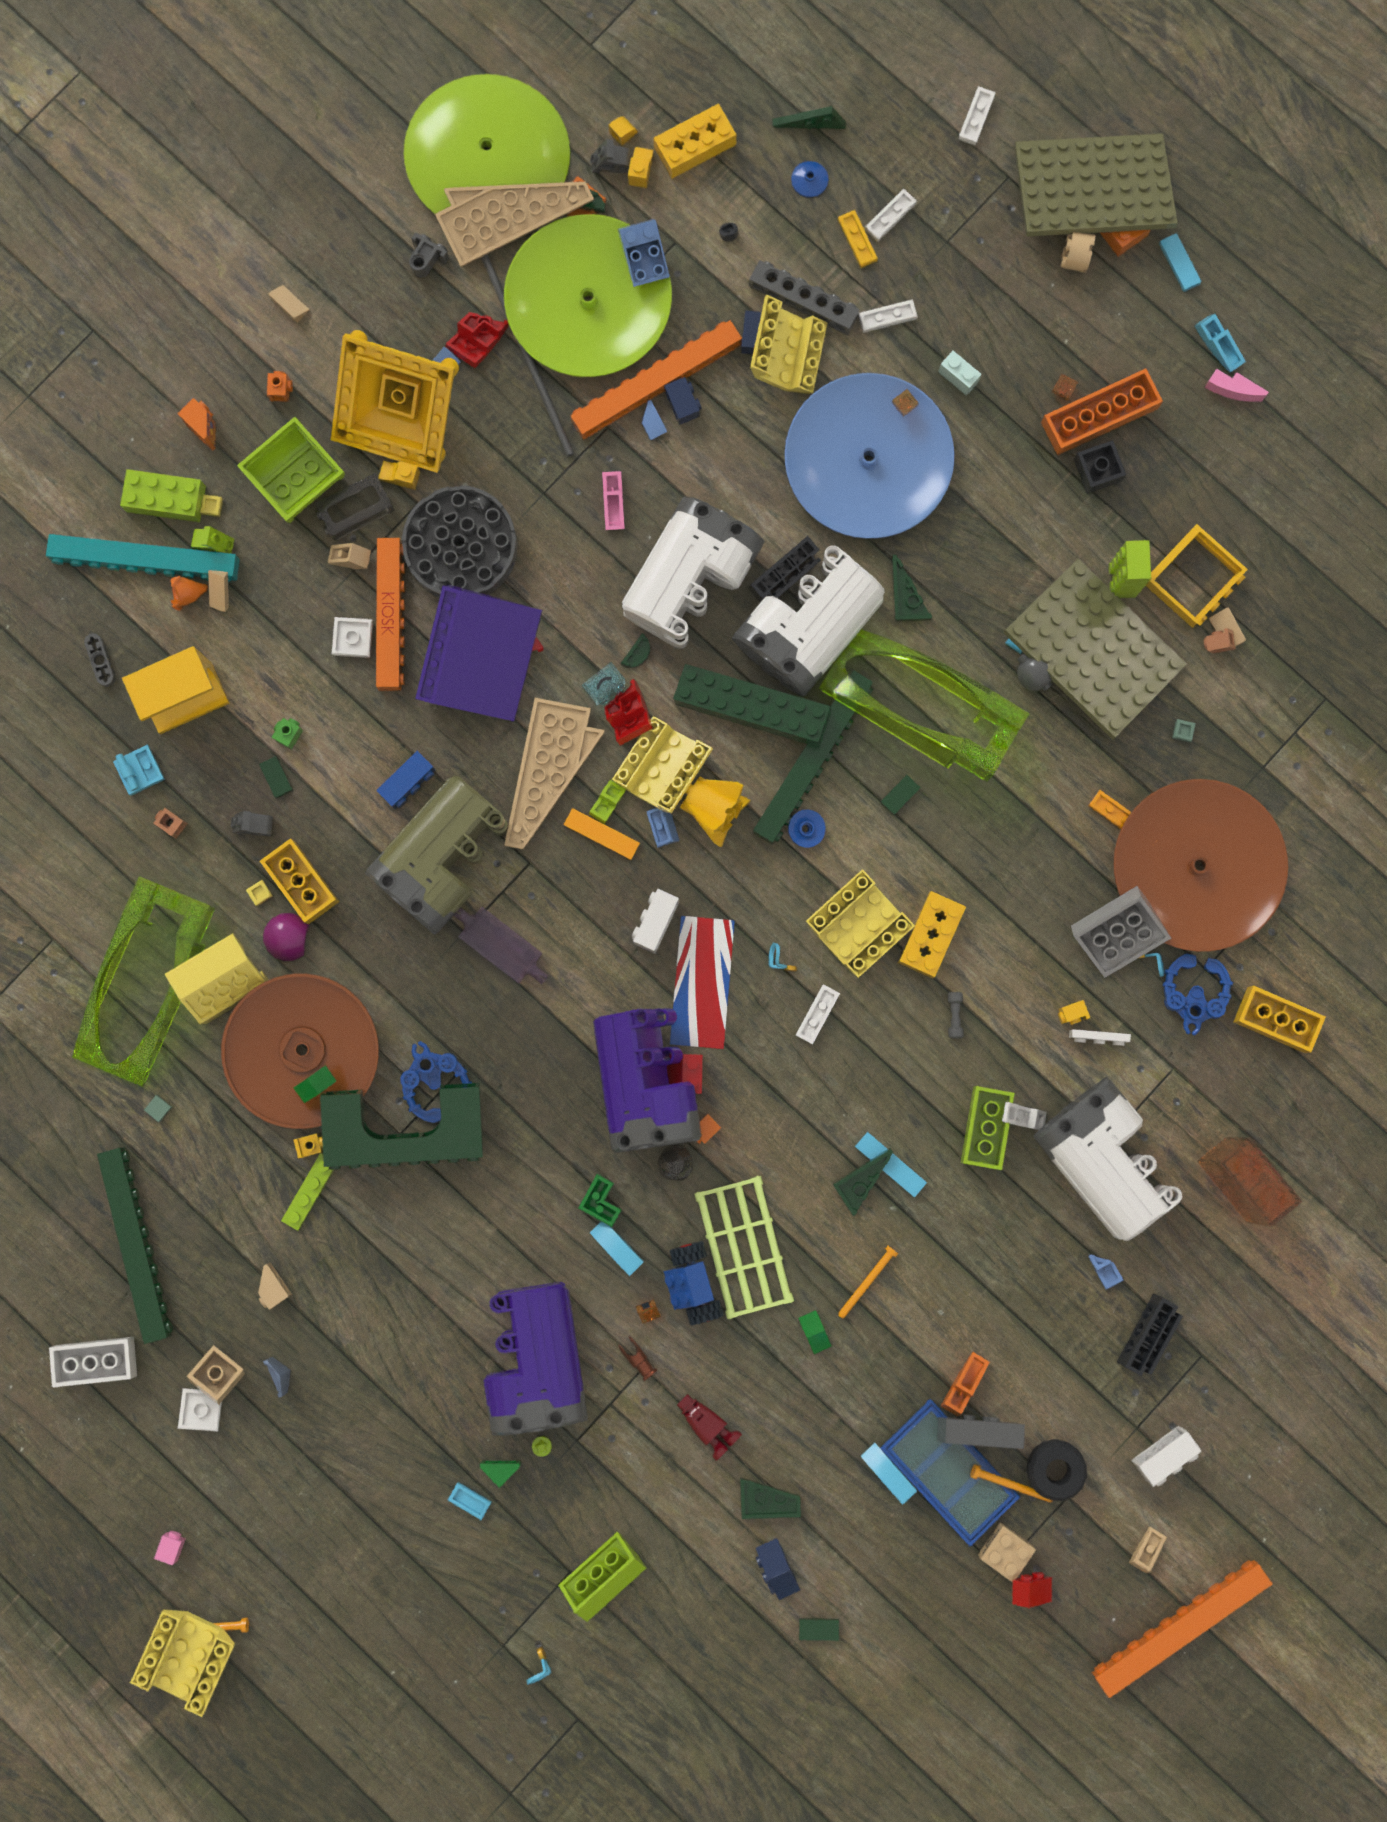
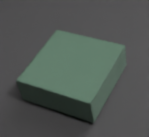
M1177 719L1172 739L1191 743L1196 723Z
M156 1095L144 1111L156 1121L161 1122L172 1106Z

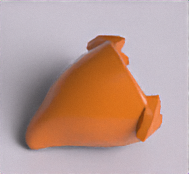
M180 575L171 578L170 582L174 600H171L172 607L180 611L182 607L197 601L208 590V585L180 577Z

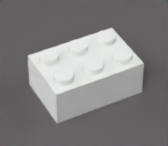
M657 889L656 893H651L648 900L650 906L648 910L644 909L640 917L642 923L640 927L636 926L632 934L635 945L654 954L679 904V898L660 889Z
M1177 1426L1131 1461L1144 1479L1154 1487L1155 1485H1162L1167 1480L1166 1477L1171 1473L1176 1474L1181 1471L1182 1465L1186 1462L1190 1463L1196 1460L1201 1450L1185 1429Z

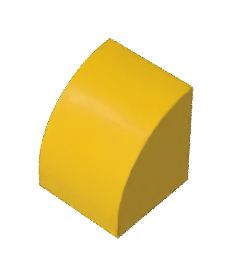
M624 116L615 119L609 124V134L621 146L638 133V130Z

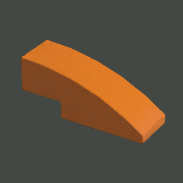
M972 1352L949 1389L941 1407L957 1417L961 1415L990 1362Z

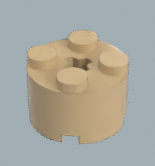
M1078 232L1067 234L1066 247H1063L1060 267L1086 273L1093 252L1091 245H1094L1095 234Z

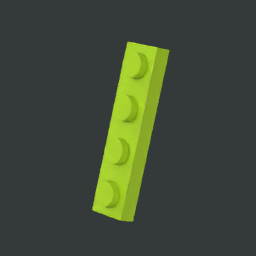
M323 1153L319 1154L281 1220L297 1231L300 1230L334 1171L329 1170V1167H324Z

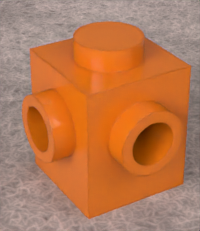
M282 371L268 373L267 396L270 401L289 402V395L293 390V382L289 379L287 373Z

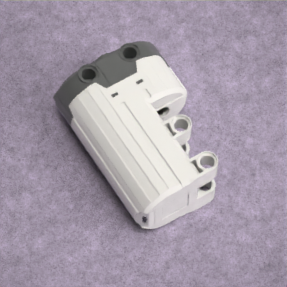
M684 496L622 601L624 616L637 626L675 648H685L688 645L689 639L688 625L682 619L684 613L687 611L694 616L700 617L707 611V591L701 586L704 579L706 578L726 589H738L765 541L753 529L733 518L725 511L697 498ZM704 605V607L701 610H697L694 608V606L701 607ZM685 638V640H684L683 642H677V641L675 640V639L682 640V639Z
M829 546L825 550L821 570L827 578L823 582H820L812 575H805L801 578L798 601L803 606L798 612H795L778 598L766 596L732 637L735 644L768 675L802 697L807 695L883 603L885 591L882 585L837 546ZM830 553H834L837 555L838 558L831 556L828 557L827 555ZM805 582H810L813 584V587L810 585L803 586V584Z
M1105 1077L1064 1107L1055 1117L1039 1129L1033 1137L1112 1236L1129 1241L1176 1206L1182 1199V1192L1174 1186L1157 1185L1153 1188L1146 1177L1156 1169L1155 1158L1139 1154L1128 1157L1121 1149L1120 1145L1142 1127L1143 1119L1111 1079ZM1147 1159H1148L1149 1162H1150V1166H1149L1148 1169H1146L1147 1166H1148V1161H1147ZM1173 1191H1174V1192H1175V1198H1174L1172 1201H1170V1200L1172 1199V1197H1173Z

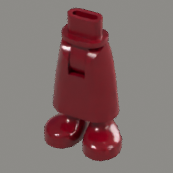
M688 1394L677 1404L683 1411L681 1414L684 1415L688 1424L705 1446L709 1443L714 1450L713 1459L715 1461L719 1460L729 1449L716 1437L718 1434L729 1447L742 1436V1433L738 1430L732 1432L727 1430L725 1426L728 1423L707 1406L698 1402L696 1398L693 1400Z

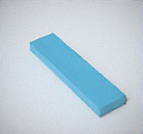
M868 1132L855 1146L870 1160L887 1150L884 1145ZM893 1153L887 1165L883 1168V1171L913 1197L927 1183Z

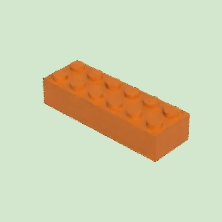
M1143 369L1044 415L1041 424L1058 456L1159 409L1163 400L1147 369Z

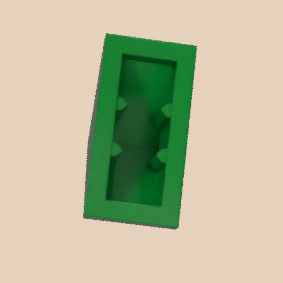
M325 1065L293 1088L302 1101L306 1103L337 1080Z
M816 1310L798 1318L814 1354L832 1347Z
M481 1461L480 1463L481 1470L499 1488L521 1466V1461Z

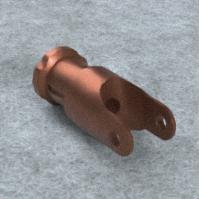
M629 1336L628 1338L636 1347V1354L630 1356L620 1345L618 1347L632 1367L637 1368L643 1376V1381H645L657 1369L652 1367L645 1353L633 1338Z

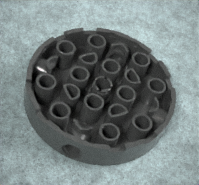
M471 486L444 487L433 491L425 499H421L410 512L402 534L403 554L408 568L416 581L426 591L440 598L442 586L452 585L485 595L493 593L509 577L517 558V535L510 515L503 505L491 494ZM458 541H464L462 546L456 547L455 545Z

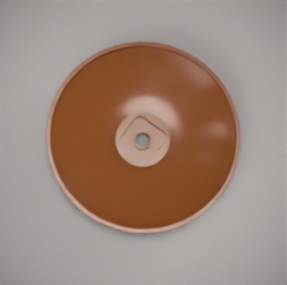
M308 973L286 974L258 985L246 994L234 1008L223 1033L221 1044L222 1066L234 1095L255 1116L273 1125L285 1128H315L322 1126L320 1095L323 1092L304 1103L293 1087L326 1065L337 1081L324 1091L363 1089L364 1097L372 1084L378 1066V1035L367 1008L345 986L320 975ZM298 1045H306L308 1051L305 1055L297 1052Z

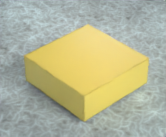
M203 495L200 513L202 515L220 517L223 498Z
M263 880L246 889L256 906L273 897Z

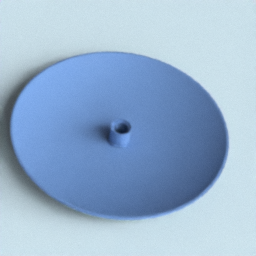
M860 373L845 376L824 385L803 403L788 430L785 444V467L793 493L803 508L815 520L843 535L865 539L883 538L902 533L916 526L937 507L951 481L954 467V445L945 417L937 405L923 391L893 376L877 373ZM870 455L873 457V460L867 461L864 456Z

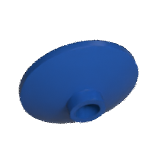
M803 162L792 173V186L801 196L816 197L823 193L827 187V171L817 162ZM807 175H813V178H808Z
M809 809L801 810L790 819L788 825L789 836L800 847H814L822 841L825 835V822L816 811ZM804 825H806L808 828L806 832H803L802 827Z

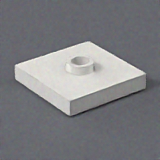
M335 617L332 655L370 658L373 620Z
M183 1388L178 1429L219 1431L222 1402L218 1405L199 1389Z

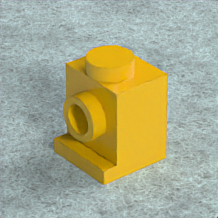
M1084 1000L1059 1008L1060 1013H1058L1061 1024L1070 1022V1025L1081 1022L1080 1017L1083 1020L1090 1018Z
M320 1133L294 1139L298 1158L323 1152V1142ZM308 1142H312L313 1147L311 1149L307 1148Z

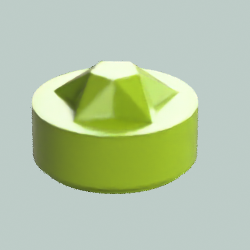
M538 1436L532 1443L534 1454L540 1457L548 1455L552 1449V1442L546 1436Z

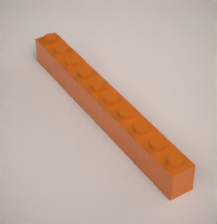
M731 320L726 323L725 321L719 323L716 329L711 332H704L696 341H689L681 350L672 351L666 359L654 362L651 368L639 371L636 377L631 380H624L616 389L611 388L599 399H592L584 408L580 407L574 410L572 415H570L573 425L583 440L643 405L648 400L665 391L664 385L684 377L688 378L742 345V337Z
M1255 1560L1247 1561L1242 1564L1241 1569L1236 1573H1229L1223 1582L1212 1585L1207 1593L1196 1596L1190 1605L1180 1607L1176 1611L1177 1614L1171 1618L1163 1619L1157 1628L1147 1630L1143 1634L1144 1637L1138 1641L1133 1640L1127 1645L1128 1648L1124 1651L1114 1653L1111 1656V1660L1097 1665L1092 1674L1108 1698H1111L1273 1584Z

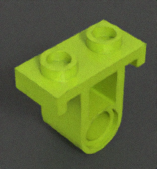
M204 526V529H194L190 548L193 550L231 554L234 538L210 526Z

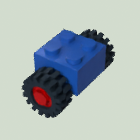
M704 1242L690 1243L670 1250L673 1266L682 1265L664 1271L665 1283L668 1286L670 1301L674 1310L690 1307L686 1309L690 1325L701 1324L723 1317L724 1314L720 1300L712 1301L714 1298L704 1262L695 1263L696 1260L707 1257Z

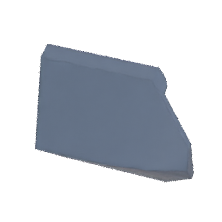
M273 1357L263 1361L264 1365H267L277 1388L278 1397L284 1396L288 1393L291 1370Z

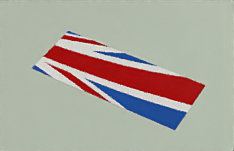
M681 916L673 1010L677 1014V1020L671 1025V1045L724 1049L734 920Z

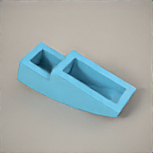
M1216 314L1209 315L1194 326L1207 347L1228 372H1232L1246 362L1228 329L1224 330Z
M601 1221L590 1232L629 1276L644 1262L631 1246L611 1226Z
M876 1443L871 1445L861 1455L862 1459L902 1504L917 1492L911 1482Z

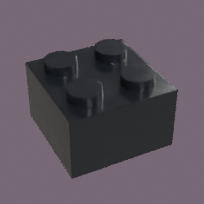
M1113 440L1078 452L1074 458L1087 494L1120 483L1126 476Z

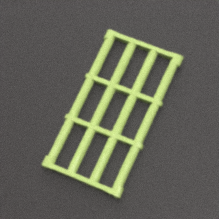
M761 1176L694 1193L696 1202H698L707 1234L705 1237L708 1239L717 1272L715 1275L719 1280L727 1319L794 1302L782 1263L783 1257L782 1255L780 1256L772 1225L773 1219L772 1217L770 1218L763 1192ZM754 1184L763 1220L751 1222L742 1185ZM735 1188L744 1225L732 1226L723 1190ZM716 1193L725 1230L715 1233L704 1196ZM761 1224L765 1226L773 1258L761 1260L753 1230L754 1226ZM743 1229L746 1230L754 1263L747 1265L742 1264L734 1234L735 1231ZM727 1234L735 1268L728 1270L723 1268L715 1238ZM772 1262L775 1263L784 1299L774 1302L771 1298L763 1267L764 1264ZM753 1267L756 1268L765 1304L756 1307L753 1306L744 1272L745 1269ZM737 1272L746 1309L737 1312L734 1310L725 1276Z

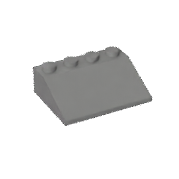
M1138 886L1071 925L1075 939L1104 978L1171 939L1168 931Z

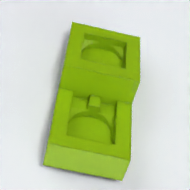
M609 780L590 810L589 815L605 824L626 789Z

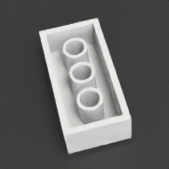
M134 1337L49 1347L52 1387L125 1380L137 1376Z

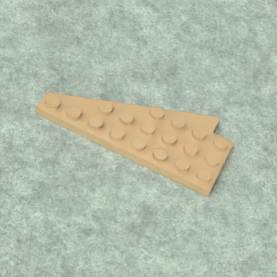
M586 182L445 188L444 191L451 206L435 215L460 266L463 267L594 201V198Z
M540 698L534 699L504 844L505 847L525 849L603 737L604 730L588 727L591 708Z

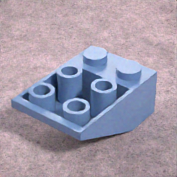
M655 219L618 229L633 287L670 277Z

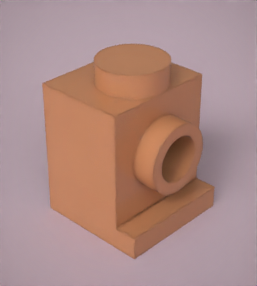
M1225 628L1224 633L1223 631L1212 632V635L1206 636L1204 638L1205 649L1212 654L1235 650L1233 630Z
M166 808L157 813L154 822L155 825L176 839L188 824ZM173 820V823L168 826V822Z

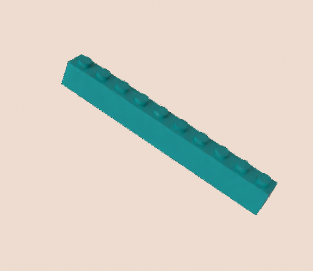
M49 534L46 557L52 563L63 565V562L77 567H81L84 564L95 569H100L102 566L107 567L109 570L119 571V568L132 573H137L138 570L145 571L146 574L156 575V572L169 577H175L176 574L182 575L184 578L193 579L195 576L201 577L202 580L209 581L208 571L213 570L228 572V583L237 581L240 561L236 554L54 534Z

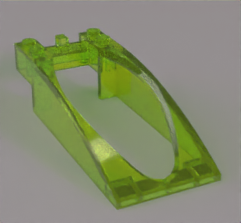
M862 629L838 656L818 688L949 769L955 762L986 782L996 772L1005 753L1030 714L948 665L905 645ZM866 655L895 657L979 709L973 720L975 724L982 716L998 727L986 747L983 748L968 738L944 734L917 725L894 713L865 692L847 674L845 669L846 662L850 658Z
M139 876L101 964L84 1013L72 1057L144 1087L181 1001L172 986L169 985L162 1007L149 1031L129 1057L117 1064L106 1060L101 1048L99 1031L101 1003L134 929L140 923L148 926L153 925V923L148 921V918L155 904L184 916L176 934L174 968L204 950L205 945L200 942L215 907Z

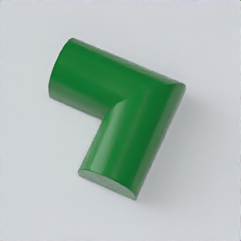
M597 1174L578 1209L613 1227L622 1211L605 1201L614 1183Z

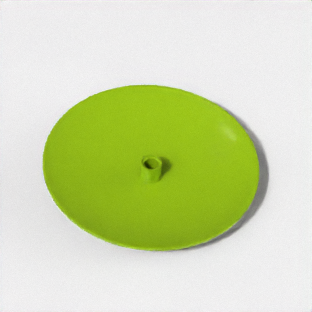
M492 74L472 75L443 85L428 96L419 106L406 132L404 163L410 184L423 204L436 214L451 206L444 191L445 188L565 183L570 164V144L565 125L559 113L547 98L536 89L506 76ZM485 147L491 148L489 150H483V148Z
M594 214L565 217L539 229L516 253L505 280V312L517 341L530 356L542 365L571 376H604L616 373L636 363L659 340L671 311V280L668 277L633 287L618 233L619 228L630 226L629 224L612 217ZM587 296H590V297L593 298V299L590 300V301H585V300H584V298L587 297Z

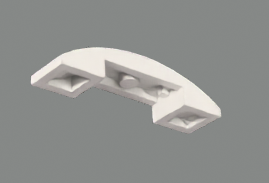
M1005 1102L1002 1122L1039 1130L1045 1125L1047 1112Z

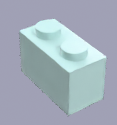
M954 351L941 363L938 371L966 396L977 385L981 377L980 372Z

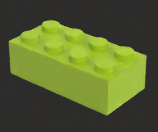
M126 469L120 506L128 513L200 523V510L206 486L200 479Z
M1149 540L1126 541L1120 547L1111 563H1109V574H1112L1109 589L1115 596L1119 598H1136L1150 581Z
M973 1086L961 1163L1002 1170L1010 1125L1002 1122L1005 1102L1013 1103L1015 1093Z

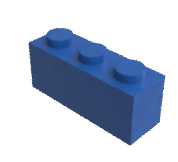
M416 751L376 791L394 809L397 807L401 808L407 802L406 798L410 794L414 795L421 788L419 785L424 781H429L434 776L435 768Z

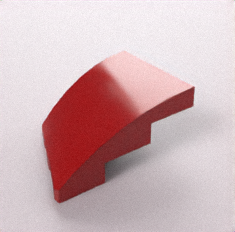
M469 312L458 322L457 334L446 343L445 347L451 353L476 368L505 333L509 326L508 320H504V322L492 320L490 316H481Z
M635 679L630 681L631 686L624 693L619 692L604 707L606 720L614 728L616 741L620 746L653 728L646 703Z

